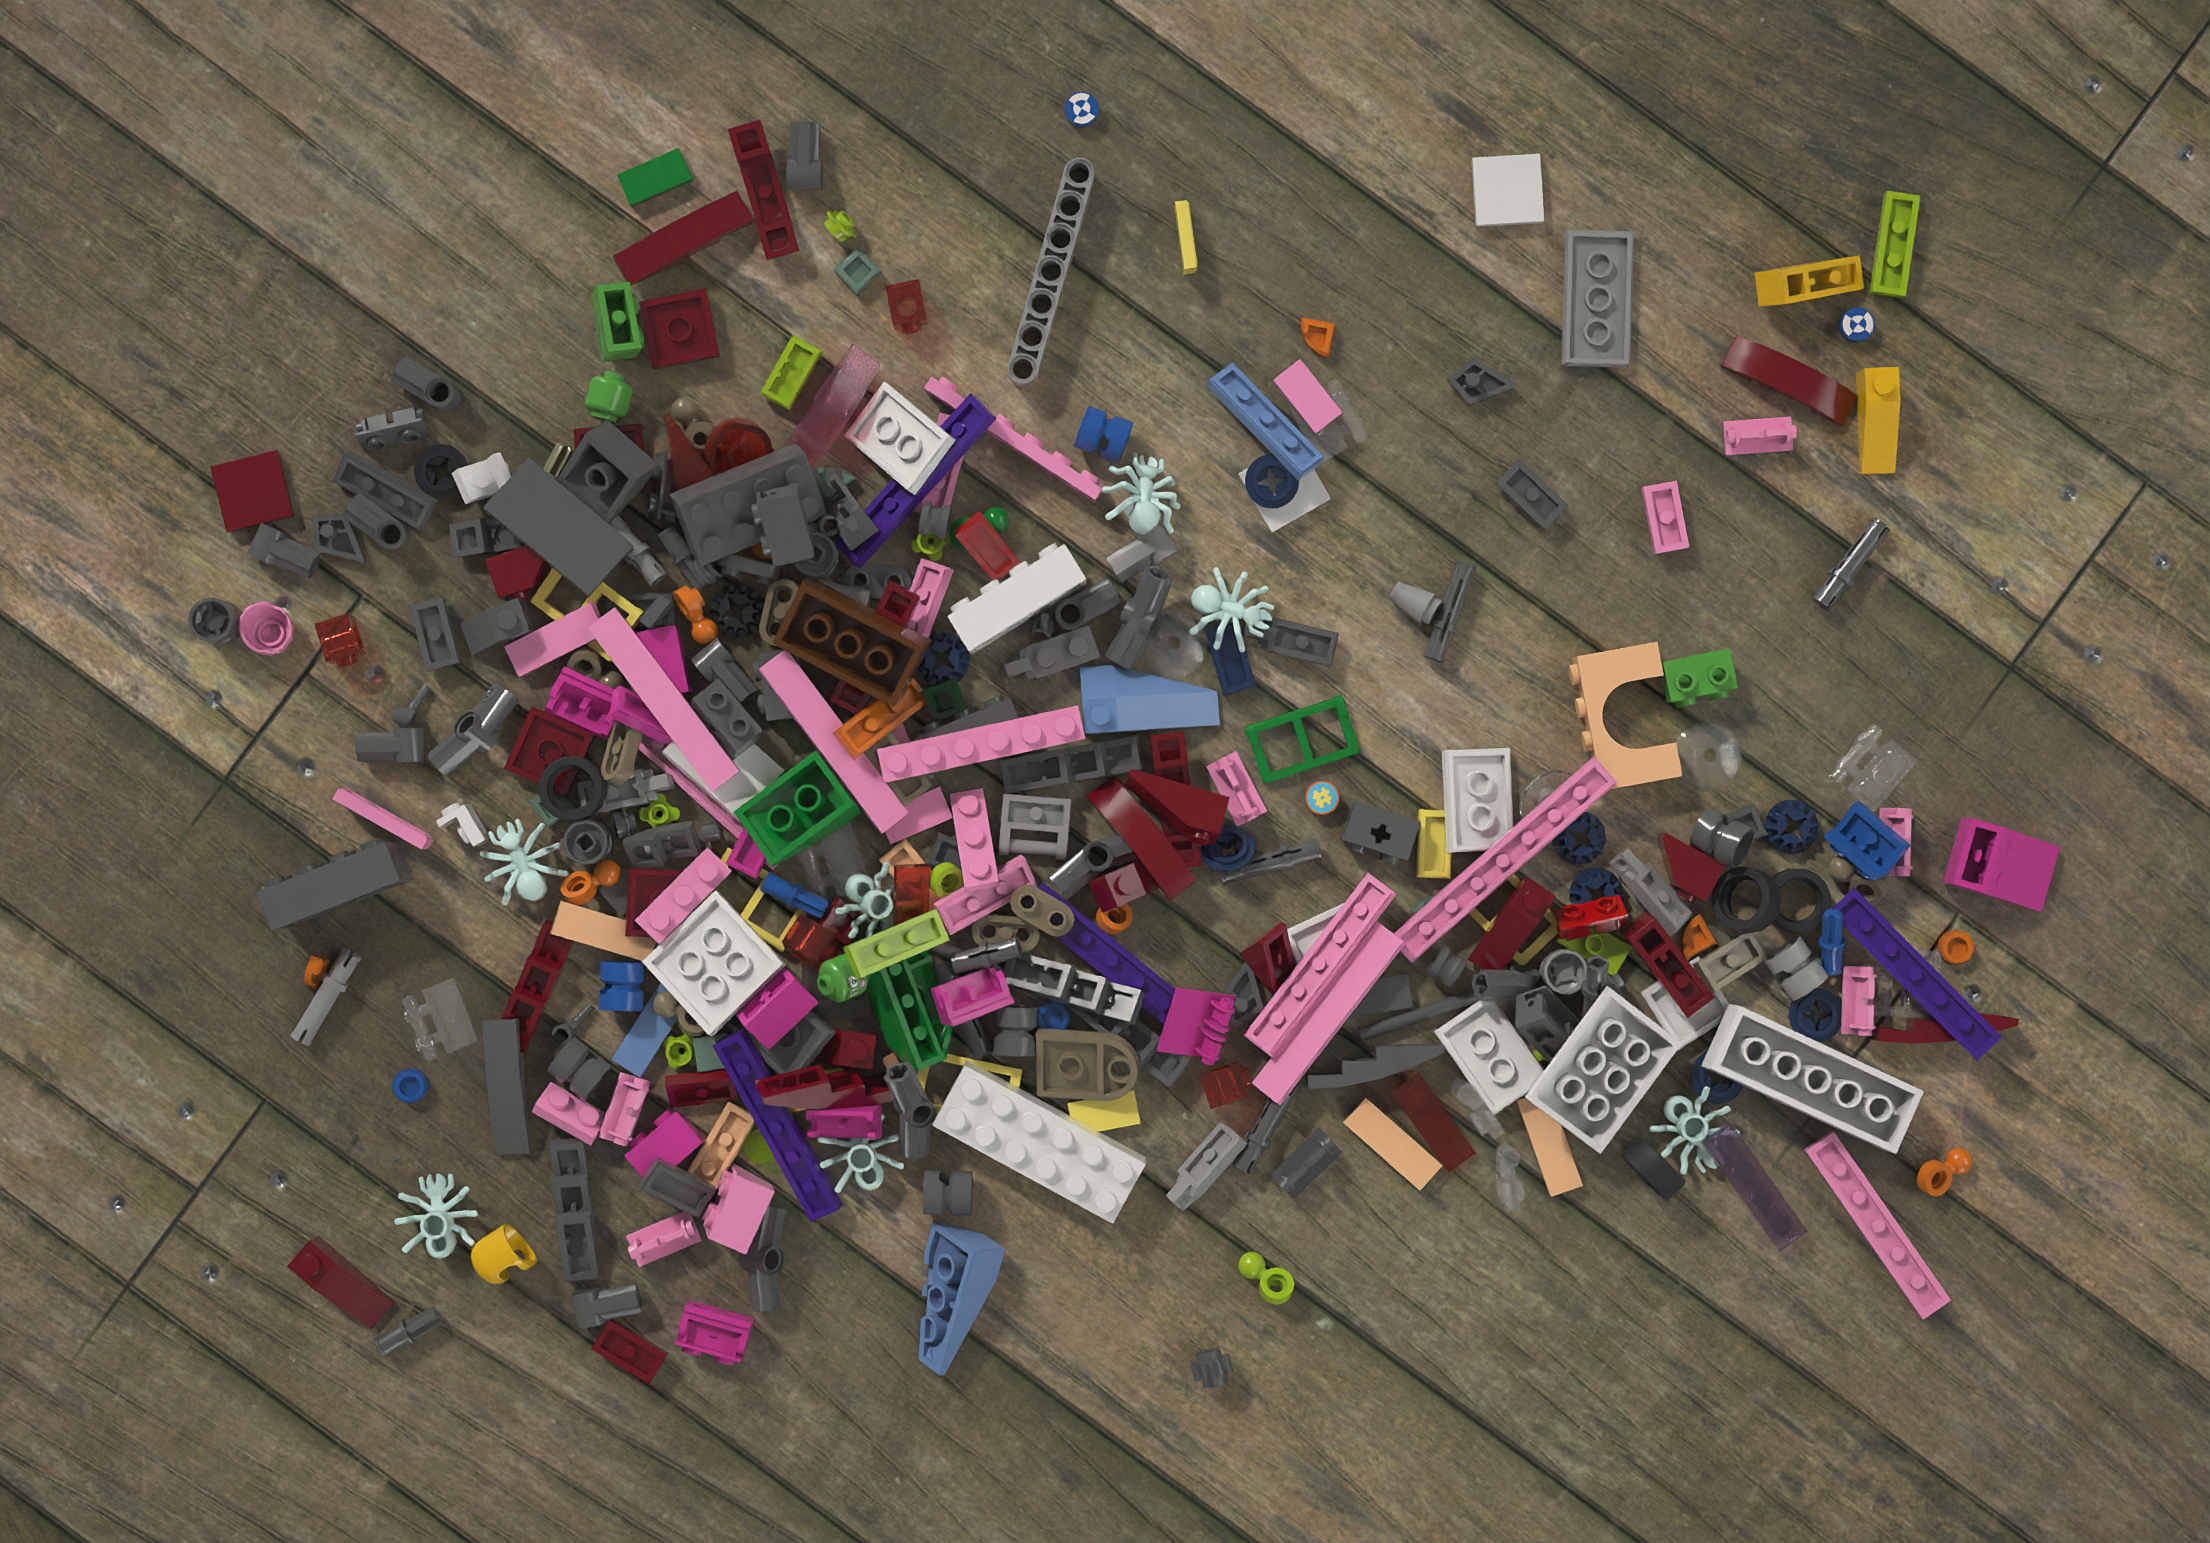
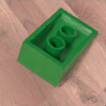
M817 751L813 752L734 811L773 867L838 831L863 812L822 755Z

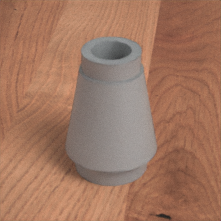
M1400 581L1397 582L1389 597L1390 600L1394 601L1395 604L1419 623L1423 621L1430 624L1442 604V600L1436 598V593L1404 584Z

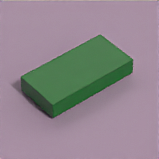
M679 148L617 174L631 207H635L694 181Z

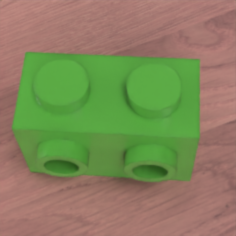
M630 282L597 285L590 298L602 362L635 359L641 348L644 347V335L642 328L637 325L638 302L636 295L632 294Z
M1730 648L1661 662L1664 675L1660 676L1665 703L1675 702L1676 708L1696 704L1695 697L1704 695L1709 696V701L1730 697L1728 690L1738 688Z

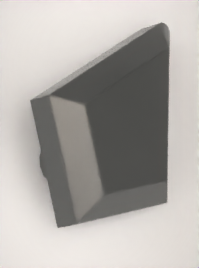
M1474 357L1447 379L1468 406L1513 389L1516 386L1515 382Z
M342 514L312 516L314 550L362 563L366 562L352 524Z
M1245 962L1221 993L1236 996L1233 1004L1235 1012L1230 1017L1235 1028L1264 1009L1254 973Z

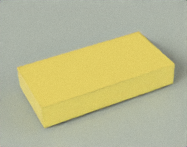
M1187 200L1176 201L1174 209L1183 275L1192 274L1197 271L1198 265L1189 202Z
M1418 809L1420 825L1417 831L1415 877L1450 879L1451 853H1446L1444 810Z
M1134 1089L1130 1090L1123 1097L1111 1101L1081 1099L1067 1102L1070 1117L1097 1132L1141 1124Z

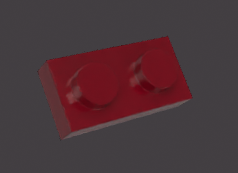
M725 1069L665 1076V1088L671 1108L739 1100V1093Z
M613 1319L607 1321L591 1348L648 1384L651 1383L668 1355L667 1351Z

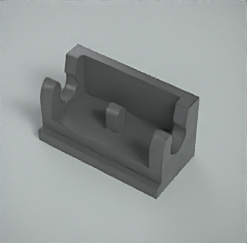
M835 473L829 478L831 486L836 490L835 494L827 498L822 491L819 490L827 514L836 517L829 520L852 551L876 533L878 528L852 492Z

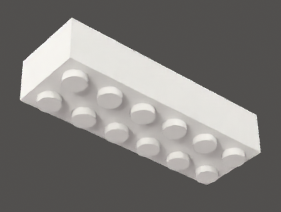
M1732 1004L1728 1005L1701 1065L1708 1070L1877 1148L1897 1154L1924 1092L1746 1008Z
M966 1060L932 1126L1112 1224L1146 1165V1157L1091 1129L1071 1118L1066 1113Z

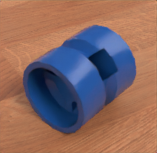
M1088 406L1074 447L1089 453L1098 450L1102 458L1119 464L1134 422L1119 416L1109 419L1107 412Z
M600 961V981L605 983V987L599 990V1009L610 1011L644 1010V991L639 988V984L645 981V964L637 961Z

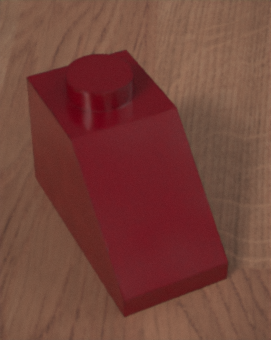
M526 545L485 560L497 596L504 601L508 599L511 601L517 598L521 600L529 598L528 592L537 589L548 566L544 560Z
M1660 833L1657 841L1670 885L1678 889L1676 895L1692 904L1695 903L1696 899L1706 902L1725 865L1667 833Z
M1139 860L1089 881L1102 913L1159 889Z
M831 1027L836 1033L814 1059L836 1065L873 1069L875 1067L879 1033Z

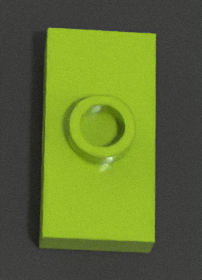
M792 335L762 388L760 395L791 411L820 360L823 351Z
M1595 925L1589 926L1590 936L1573 939L1568 942L1566 938L1560 940L1559 936H1557L1555 939L1557 943L1579 953L1585 960L1597 955L1607 958L1609 963L1608 972L1612 976L1617 973L1632 948L1607 932L1597 934Z

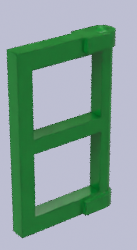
M1342 695L1245 726V734L1248 736L1263 784L1360 753L1345 706V699ZM1335 707L1347 748L1313 759L1300 718ZM1292 721L1305 761L1270 773L1257 732Z

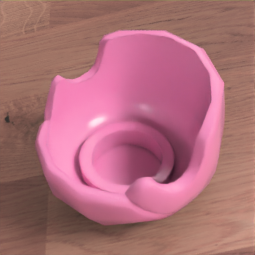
M261 601L248 606L239 619L238 630L243 642L249 649L262 655L272 656L273 654L277 655L285 651L292 642L294 625L289 614L284 609L267 601Z

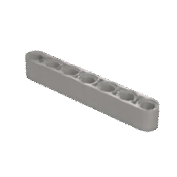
M1077 157L1071 159L1064 168L1014 341L1007 371L1010 381L1019 388L1032 386L1039 376L1094 185L1095 171L1091 162L1085 158ZM1078 168L1086 170L1089 174L1088 179L1083 183L1072 181L1070 174L1073 170ZM1066 201H1074L1079 205L1080 209L1075 215L1067 216L1060 209L1062 204ZM1058 233H1064L1070 238V243L1065 248H1056L1051 243L1052 237ZM1050 265L1058 267L1061 271L1059 278L1054 281L1044 279L1042 271L1045 267ZM1039 298H1046L1051 302L1052 306L1047 313L1040 314L1032 308L1034 301ZM1036 330L1042 335L1041 342L1036 346L1026 345L1023 342V336L1026 332ZM1019 363H1027L1033 368V372L1028 378L1019 379L1013 373L1015 366Z

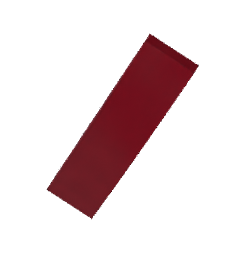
M735 191L644 237L615 254L613 259L626 282H630V286L687 261L690 255L719 243L722 237L751 225L754 219L738 191Z
M548 919L544 921L532 953L527 957L518 983L512 990L501 1020L519 1019L520 1052H523L524 1056L574 944L573 940L550 934L554 922Z
M1979 1013L1997 1032L2018 1026L2019 1019ZM1907 1017L1906 1030L1876 1026V1029H1872V1036H1870V1039L1875 1041L1908 1044L1957 1041L1938 1021Z
M820 1064L754 1080L755 1087L763 1103L767 1105L795 1109H842L865 1107L894 1101L883 1078L887 1071L860 1078L855 1068L826 1075Z

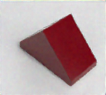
M1282 922L1260 935L1239 953L1267 990L1273 994L1278 991L1295 969L1287 926Z

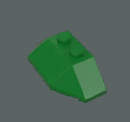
M926 951L870 974V980L866 988L887 1045L905 1062L908 1061L913 1066L915 1072L947 1059V1048L953 1030L952 1026L941 1023L931 993V988L939 986L940 982L932 969L935 966L932 957Z

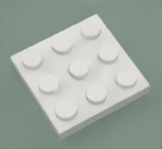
M716 890L642 961L709 1036H714L786 966L724 896Z

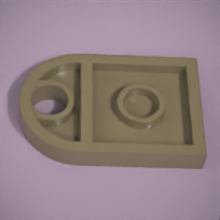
M1038 1028L1036 1032L1037 1096L1111 1101L1123 1097L1133 1088L1139 1074V1058L1133 1046L1124 1038L1106 1032ZM1123 1061L1129 1065L1131 1072L1124 1075L1119 1074L1114 1070L1113 1063Z

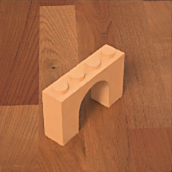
M1658 642L1572 658L1573 665H1569L1570 680L1572 685H1577L1580 697L1575 699V707L1578 718L1584 719L1586 731L1581 732L1583 749L1585 752L1590 751L1591 758L1594 756L1617 781V784L1611 789L1683 776L1676 742L1642 749L1627 748L1621 746L1609 736L1603 723L1602 712L1604 703L1608 695L1616 687L1623 683L1664 675Z

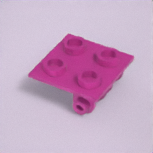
M1176 987L1157 1051L1202 1057L1201 1061L1203 1063L1214 1065L1215 1061L1220 1059L1221 1042L1226 1040L1224 1033L1229 1031L1228 1024L1231 1014L1235 1012L1233 1004L1236 996Z

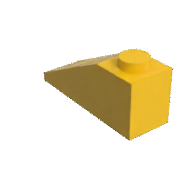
M1860 255L1755 272L1759 306L1789 304L1864 289Z
M1899 367L1864 368L1856 373L1860 475L1895 473L1900 414Z

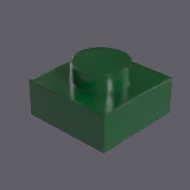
M955 677L930 685L921 691L935 722L963 712L968 708Z

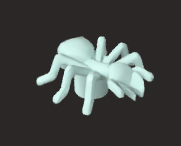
M1133 452L1131 455L1132 464L1140 476V481L1130 466L1122 468L1110 466L1109 471L1116 475L1128 474L1135 486L1122 481L1114 486H1104L1102 488L1103 493H1114L1120 489H1127L1132 493L1129 498L1106 514V520H1111L1124 510L1129 518L1132 530L1144 535L1157 525L1161 518V510L1164 512L1163 524L1168 533L1172 534L1174 532L1170 524L1172 510L1160 503L1159 499H1170L1169 505L1178 510L1180 509V504L1176 502L1177 494L1174 492H1155V490L1165 485L1172 487L1175 485V481L1172 476H1167L1155 484L1151 481V479L1164 470V459L1159 460V468H1156V459L1149 457L1145 464L1144 456L1141 455L1138 458L1137 453Z
M1216 567L1213 569L1221 592L1211 585H1201L1193 591L1191 601L1194 609L1200 614L1210 615L1203 617L1196 626L1190 629L1189 633L1194 635L1202 630L1207 623L1216 620L1220 625L1217 629L1213 647L1218 650L1220 649L1227 624L1233 622L1238 648L1242 653L1245 652V645L1238 619L1245 620L1250 633L1263 637V633L1255 630L1253 627L1255 626L1262 630L1269 629V626L1262 621L1267 620L1271 622L1272 617L1266 610L1260 608L1264 607L1273 610L1274 606L1260 602L1256 606H1250L1246 609L1244 605L1253 597L1268 592L1269 588L1263 586L1253 589L1237 602L1241 586L1246 581L1248 573L1242 572L1240 578L1235 583L1233 593L1230 594L1227 592L1219 568Z
M520 819L515 820L518 832L509 821L506 822L508 832L504 830L502 825L498 826L497 836L501 841L496 839L492 831L488 832L494 845H500L510 850L509 855L488 851L480 852L481 857L511 862V864L493 871L484 878L485 882H490L510 871L511 877L504 888L505 893L501 901L502 905L508 904L511 897V889L515 882L518 893L524 899L536 901L546 895L548 888L547 881L541 875V872L562 877L569 875L568 871L543 866L537 859L545 854L561 849V843L553 844L531 855H527L535 839L545 829L546 825L544 823H540L537 829L530 834L524 848L519 845L521 835L524 832Z
M889 862L883 864L881 872L874 876V881L869 876L861 873L854 874L847 880L845 886L846 895L852 901L857 902V904H845L843 907L837 908L835 913L837 915L846 914L849 911H861L864 913L852 921V930L848 935L850 939H853L858 933V926L870 917L872 919L865 932L866 938L873 935L878 921H881L880 927L882 932L901 924V920L904 922L909 920L904 915L890 914L892 909L897 907H920L922 905L920 900H897L893 902L890 897L897 889H903L911 884L909 878L900 883L891 884L885 892L881 891V879L886 877L888 873Z
M1707 1086L1703 1088L1701 1096L1695 1100L1694 1110L1692 1102L1681 1095L1669 1097L1663 1107L1664 1115L1675 1125H1652L1649 1128L1651 1132L1670 1131L1677 1132L1680 1135L1667 1143L1666 1149L1661 1153L1663 1158L1670 1155L1676 1145L1689 1140L1680 1156V1173L1683 1175L1687 1173L1688 1155L1694 1145L1697 1146L1695 1163L1702 1173H1705L1706 1170L1700 1162L1701 1159L1704 1164L1713 1169L1717 1168L1713 1158L1723 1164V1157L1717 1150V1147L1725 1155L1728 1156L1730 1154L1722 1143L1707 1141L1706 1136L1740 1135V1131L1735 1129H1708V1123L1713 1118L1725 1115L1730 1112L1731 1108L1725 1106L1722 1109L1709 1112L1704 1118L1700 1116L1701 1105L1707 1100L1710 1092V1087Z
M882 1113V1121H883V1119L885 1118V1114ZM894 1134L868 1144V1138H850V1142L834 1137L819 1136L817 1141L820 1143L834 1144L851 1149L848 1152L821 1162L820 1167L825 1168L847 1159L849 1166L837 1184L835 1192H841L853 1170L856 1171L855 1179L864 1190H874L880 1186L884 1179V1169L877 1160L884 1161L898 1169L904 1168L903 1163L894 1160L890 1156L877 1153L875 1148L897 1141L900 1137L898 1134Z
M440 1173L436 1174L435 1183L432 1175H428L426 1180L427 1188L424 1178L419 1177L420 1189L431 1199V1205L419 1197L399 1193V1199L415 1203L430 1212L426 1215H412L394 1220L396 1225L421 1221V1232L402 1248L404 1253H407L413 1246L427 1237V1252L434 1258L441 1259L447 1257L454 1251L457 1244L456 1235L452 1230L458 1232L468 1245L474 1246L475 1241L468 1235V1231L455 1224L453 1218L477 1217L478 1211L447 1212V1210L465 1197L470 1188L465 1186L446 1204L443 1202L448 1191L454 1187L453 1174H448L447 1187L446 1179Z

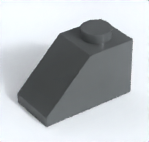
M519 598L487 609L460 624L472 656L518 640L536 631L525 601Z

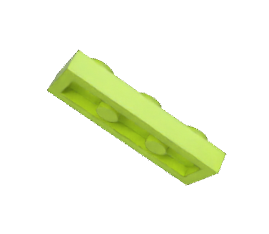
M1886 191L1884 193L1869 293L1898 298L1906 296L1920 195Z
M934 909L843 948L857 980L949 941V937L938 910Z

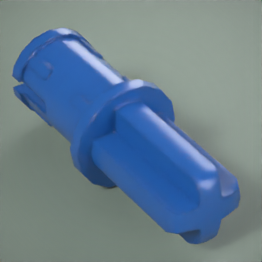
M772 872L768 873L760 890L787 903L788 908L793 906L818 919L824 916L829 904L827 900L803 889L802 884L794 885L774 875Z
M1826 909L1822 916V936L1818 939V945L1822 950L1821 966L1828 975H1838L1843 971L1842 952L1846 946V939L1842 936L1843 914L1838 909Z

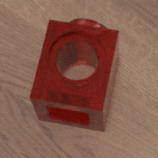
M919 279L886 285L895 331L901 330L902 334L921 331V326L927 325L928 320ZM907 300L913 301L917 305L916 312L911 316H902L898 312L900 304Z
M344 614L314 624L326 663L337 664L338 668H343L358 663L357 657L366 655L354 615Z
M801 913L782 940L787 953L818 971L824 961L836 956L839 949L834 932Z
M1238 1061L1199 1074L1210 1109L1249 1097L1247 1088L1253 1086L1247 1067L1240 1069Z

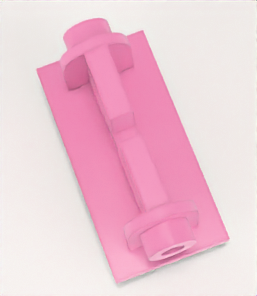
M1791 417L1723 421L1725 456L1794 450L1793 439H1796L1797 430L1796 426L1792 425Z
M1236 751L1206 766L1219 793L1230 797L1227 809L1236 826H1240L1267 812Z
M1880 808L1879 818L1911 845V819H1914L1912 809ZM1911 846L1888 876H1910V870H1913V866H1910Z
M1843 966L1841 1034L1872 1036V1029H1876V1026L1873 1025V998L1875 978H1877V974H1874V967Z
M620 1072L598 1135L599 1138L613 1141V1143L622 1146H628L627 1144L633 1139L632 1136L646 1094L649 1092L651 1081Z
M684 1211L626 1235L630 1244L628 1247L629 1254L632 1259H636L639 1267L702 1241L692 1215Z

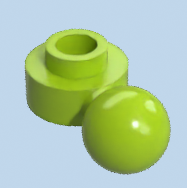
M949 862L937 865L929 876L930 889L941 898L964 887L962 871Z
M1247 1252L1241 1256L1238 1263L1240 1273L1248 1279L1257 1278L1260 1281L1259 1293L1266 1302L1278 1305L1290 1299L1294 1289V1280L1288 1271L1277 1267L1267 1270L1264 1258L1257 1252ZM1277 1285L1281 1288V1291L1273 1292L1270 1286Z

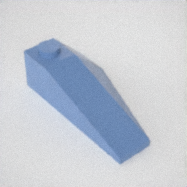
M1116 665L1080 667L1085 735L1220 725L1218 693L1215 690L1136 670L1131 671Z
M933 1221L924 1252V1264L929 1265L928 1284H923L922 1296L927 1297L926 1316L921 1318L919 1360L940 1376L945 1375L994 1286L1005 1248L985 1234L940 1221Z

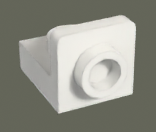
M498 452L484 461L458 468L452 475L465 504L494 496L511 477V470L509 465L503 460L501 453Z
M456 802L441 811L443 817L436 821L438 827H446L458 820L460 825L457 826V830L466 844L471 842L473 847L481 846L491 840L472 804L461 806L459 802Z

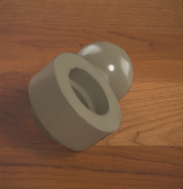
M680 397L676 399L672 405L671 412L677 422L685 424L687 427L684 433L686 448L698 456L710 454L718 445L719 437L717 430L710 423L699 422L697 419L698 405L692 398ZM698 432H703L707 436V441L704 445H698L694 440Z
M581 647L572 652L567 668L613 689H616L619 685L625 687L624 679L618 672H605L602 670L603 659L594 649ZM581 660H588L591 662V665H585Z
M1837 856L1830 861L1828 872L1833 880L1841 883L1848 882L1850 884L1849 892L1855 888L1873 907L1881 902L1886 894V884L1882 878L1878 880L1865 878L1856 872L1855 864L1847 857Z
M662 991L655 996L653 1009L657 1015L663 1018L678 1017L680 1030L690 1037H700L706 1034L699 1024L692 1025L689 1022L692 1016L669 991Z

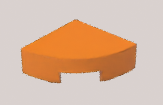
M1302 317L1301 333L1304 341L1313 352L1322 357L1329 358L1335 323Z
M1700 914L1690 919L1682 933L1681 949L1687 960L1717 944Z
M321 954L311 955L304 974V985L315 990L319 989L322 982L321 978L328 968L330 958Z

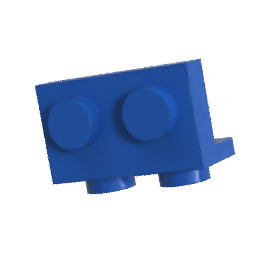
M1860 801L1855 802L1835 829L1827 831L1824 835V838L1831 843L1830 847L1835 853L1847 857L1856 865V870L1862 876L1872 880L1888 876L1911 846Z

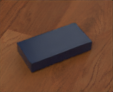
M1233 623L1227 624L1220 649L1218 650L1213 647L1218 627L1205 630L1223 696L1256 687L1246 649L1242 653L1239 651Z

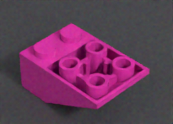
M1961 818L1943 884L2042 912L2060 846L1974 818Z

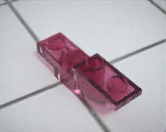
M852 343L814 396L815 402L782 448L796 443L806 453L812 469L822 453L826 455L862 400L881 363Z

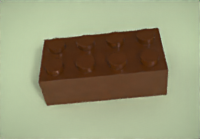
M810 577L801 583L773 644L895 707L903 700L932 640L908 627L895 623L875 612L870 607Z

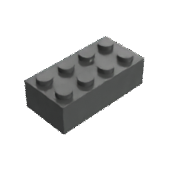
M796 443L669 494L691 553L701 566L761 542L760 537L765 536L763 524L756 525L752 511V505L757 504L758 491H760L761 497L764 498V492L797 482L807 522L828 515L806 453Z
M377 838L361 844L362 851L358 853L355 850L351 852L347 850L330 856L328 858L330 864L324 865V863L316 865V863L297 869L298 876L294 878L292 875L287 877L280 876L264 882L266 889L258 891L256 894L270 930L289 929L414 880L400 842H389L387 838L381 840Z

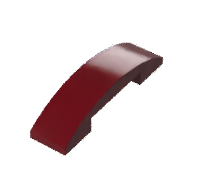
M761 120L729 128L728 132L748 193L766 260L799 252L790 214Z
M1737 335L1720 366L1749 381L1755 380L1811 408V412L1841 427L1844 425L1858 396L1819 371L1769 347Z
M890 581L875 612L903 627H908L921 596ZM840 679L830 701L857 715L866 708L872 695Z
M1184 731L1150 735L1155 776L1191 786ZM1161 818L1163 834L1189 868L1202 866L1199 845L1191 842L1189 837L1182 836Z
M1113 776L1086 796L1105 822L1112 826L1146 868L1149 876L1169 901H1172L1197 881L1192 871L1138 802Z

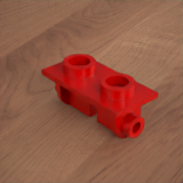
M1619 895L1602 897L1598 900L1580 904H1571L1553 910L1558 923L1557 933L1559 939L1566 938L1567 942L1590 936L1589 926L1595 925L1597 934L1621 930V926L1627 925L1626 918L1628 914Z

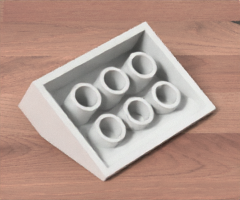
M1606 986L1525 1098L1601 1154L1682 1043L1614 990Z

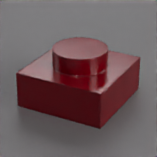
M835 898L817 926L840 944L847 946L851 941L848 936L852 930L851 923L862 914L858 911H849L846 914L837 915L835 910L847 903L840 898Z

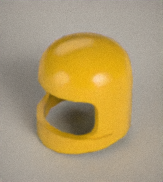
M507 1223L479 1240L471 1251V1261L475 1271L484 1281L491 1284H501L509 1279L507 1267L516 1265L522 1270H527L537 1263V1256L521 1234L512 1225ZM514 1251H522L525 1260L520 1258Z

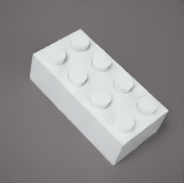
M1056 543L1046 547L1038 553L1040 558L1038 561L1031 565H1028L1026 561L1017 565L1009 571L1011 577L1004 582L999 583L995 579L980 589L982 595L970 602L969 598L966 597L950 607L953 613L947 617L971 655L1087 584L1084 574L1065 544L1059 548Z

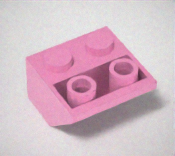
M732 1163L729 1171L723 1170L722 1177L716 1185V1189L719 1190L714 1202L709 1201L701 1219L704 1220L703 1226L705 1227L708 1239L746 1254L775 1191L771 1184Z

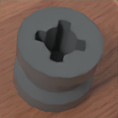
M925 501L920 516L918 535L926 536L930 533L935 534L938 539L945 540L949 529L952 506L944 505L940 508L935 507L932 502Z
M1444 945L1429 964L1426 973L1430 976H1438L1442 980V984L1449 988L1464 969L1467 960L1463 957L1454 956L1451 949Z

